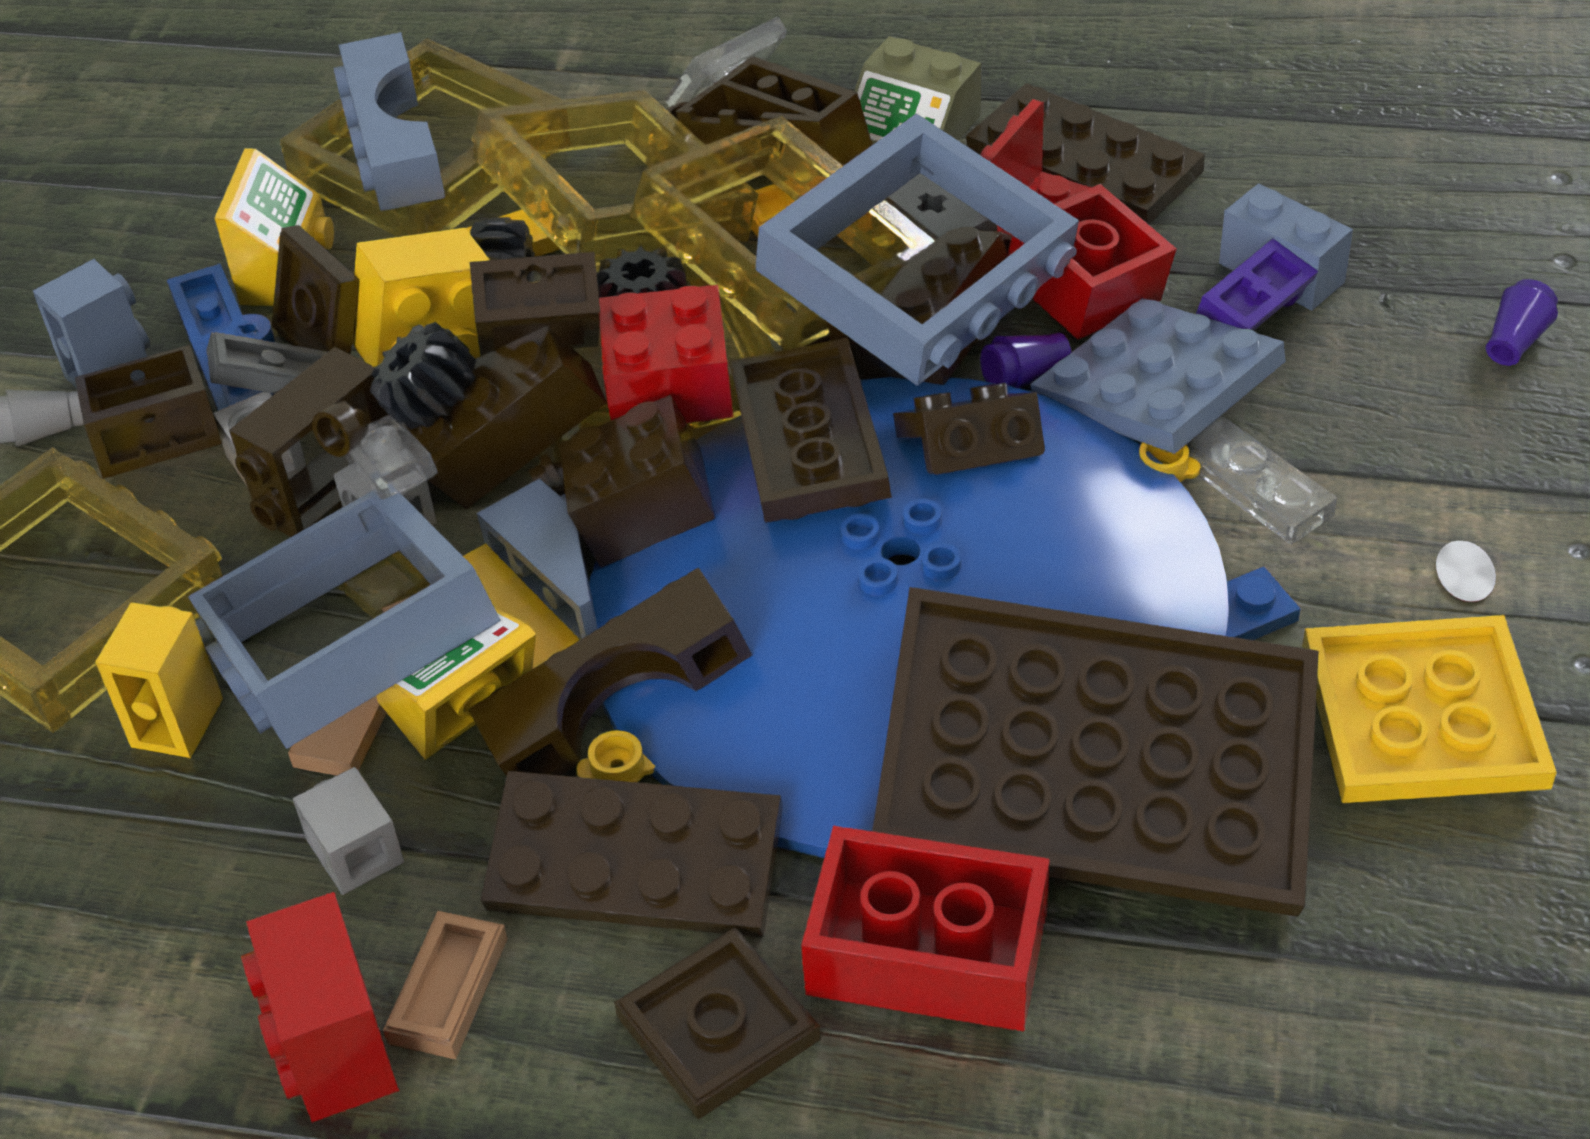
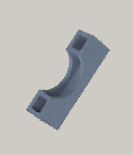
M401 32L340 44L339 49L343 66L334 67L333 69L364 192L375 190L380 212L445 198L437 154L428 123L396 118L403 112L418 105L410 62Z

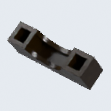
M698 567L682 578L670 582L659 592L625 613L610 619L604 626L565 650L553 654L547 661L513 682L496 689L490 696L470 707L468 711L497 764L506 776L508 771L561 776L576 767L581 761L582 736L592 714L608 697L618 690L640 681L665 679L681 683L697 692L753 655L734 619Z

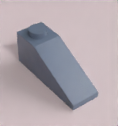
M539 478L477 513L484 542L580 640L598 629L579 531L568 515L565 494L559 496Z

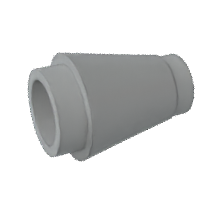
M6 390V395L0 396V444L15 442L16 447L71 429L72 427L83 425L77 391L65 393V391Z

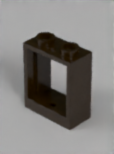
M594 252L470 262L474 315L480 356L546 326L572 348L598 346L600 303ZM531 271H537L541 275V280L538 283H530L526 278L527 274Z
M190 345L75 377L83 423L103 479L222 444ZM135 370L144 372V377L139 381H135L130 377L131 373Z
M334 347L229 430L237 453L235 464L241 475L245 478L252 499L250 509L262 526L271 531L277 529L292 537L342 508L334 474L382 444L390 450L398 445L391 416L385 412L378 404V400L370 392L374 380L372 376L374 366ZM345 401L353 404L354 409H360L366 414L369 429L365 440L359 447L343 457H336L323 451L297 474L288 479L281 455L313 430L312 420L316 413L331 404Z

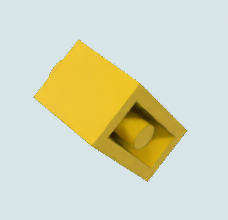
M131 602L95 663L131 748L191 758L223 700L192 612L182 611L171 606L157 607Z

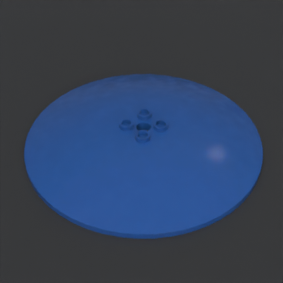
M894 377L860 380L889 476L892 498L873 501L860 507H843L808 514L794 520L783 519L765 523L743 421L740 415L714 428L696 440L702 451L715 519L658 542L601 568L596 561L590 576L589 585L597 628L599 629L610 619L625 613L659 592L670 582L682 578L699 567L734 619L753 656L747 658L697 692L681 683L665 679H652L633 683L608 697L601 704L603 710L615 730L629 732L638 738L643 754L655 765L654 773L651 775L660 784L781 795L783 810L777 847L825 858L833 826L872 831L910 587L1226 636L1229 613L1227 578L1217 542L1205 516L1179 480L1173 474L1157 471L1141 460L1139 456L1141 444L1132 438L1116 433L1073 408L1048 396L1037 394L1045 445L1044 454L938 475L929 474L926 470L922 438H897L893 413L914 410L913 398L951 392L952 403L971 400L970 388L996 383L973 379L949 378L945 385L922 382L917 386L908 379ZM1007 386L1008 393H1030V391ZM1149 451L1146 452V455L1150 460L1159 464H1163ZM896 555H909L916 558L915 561L906 565H895L888 559Z

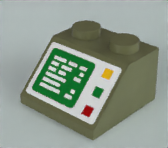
M889 36L864 62L854 90L858 93L872 144H875L916 113L959 141L981 115V63L960 57L952 52H942L915 44L907 39Z

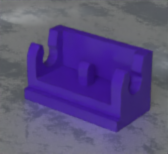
M1271 239L1202 296L1196 314L1204 315L1209 319L1241 329L1254 331L1282 306L1289 307L1299 300L1306 286L1315 280L1318 271L1275 239Z

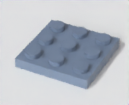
M1141 298L1031 383V390L1077 410L1120 435L1175 454L1286 362L1284 341L1258 334L1250 329H1241L1218 322L1204 315L1192 314L1169 307L1155 300Z

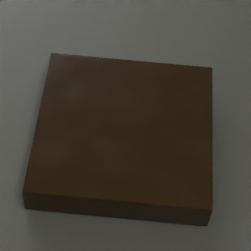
M300 225L281 228L272 327L292 346L327 352L336 347L351 355L359 279Z
M736 927L614 1002L616 1015L698 1120L821 1040L820 1025Z

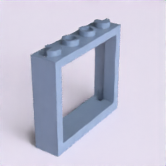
M916 113L761 225L758 231L755 270L918 386L943 365L949 368L957 359L960 351L976 338L982 340L990 335L999 320L1013 308L1021 309L1026 306L1035 295L1037 289L1050 278H1059L1063 275L1064 267L1070 263V259L1077 252L1073 246L1079 220ZM920 173L1025 243L924 324L913 319L817 251V249Z
M389 481L188 596L201 618L196 621V625L208 656L211 657L218 671L228 683L241 706L244 707L259 733L261 734L272 727L286 749L501 621L474 567ZM397 551H400L431 584L270 680L265 678L241 643Z

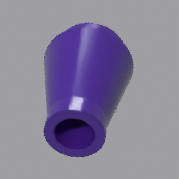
M1523 279L1503 292L1491 338L1486 345V353L1493 361L1505 366L1517 364L1523 353L1556 321L1558 317V299L1555 292L1549 286L1537 280Z
M1062 333L997 336L991 344L984 346L981 351V371L986 382L996 384L1007 383V386L1022 389L1033 383L1057 362L1071 353V347L1067 338Z

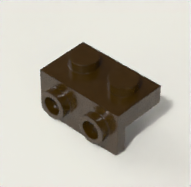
M1007 383L970 388L971 400L952 403L951 392L913 398L914 410L893 413L897 438H922L926 470L929 474L938 475L1040 456L1045 452L1037 392L1008 393Z

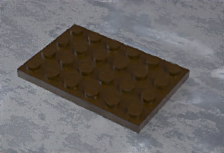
M910 587L872 831L1050 858L1049 877L1299 917L1305 907L1319 651Z

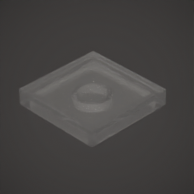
M779 16L694 57L666 96L665 101L668 106L689 102L752 56L767 61L788 32Z

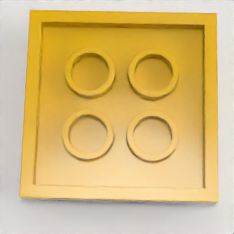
M1504 615L1305 628L1302 647L1319 651L1316 702L1342 803L1552 789L1557 772Z

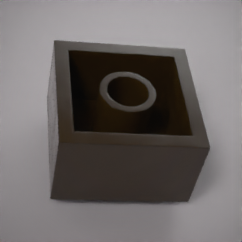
M671 394L655 402L640 403L621 417L598 427L590 426L576 432L569 440L559 443L568 515L601 568L715 519L701 448Z

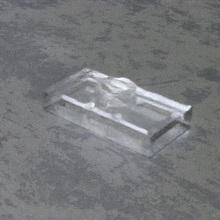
M390 415L368 424V433L362 439L361 445L344 456L380 500L389 498L432 478L438 473L431 454L402 423H398Z

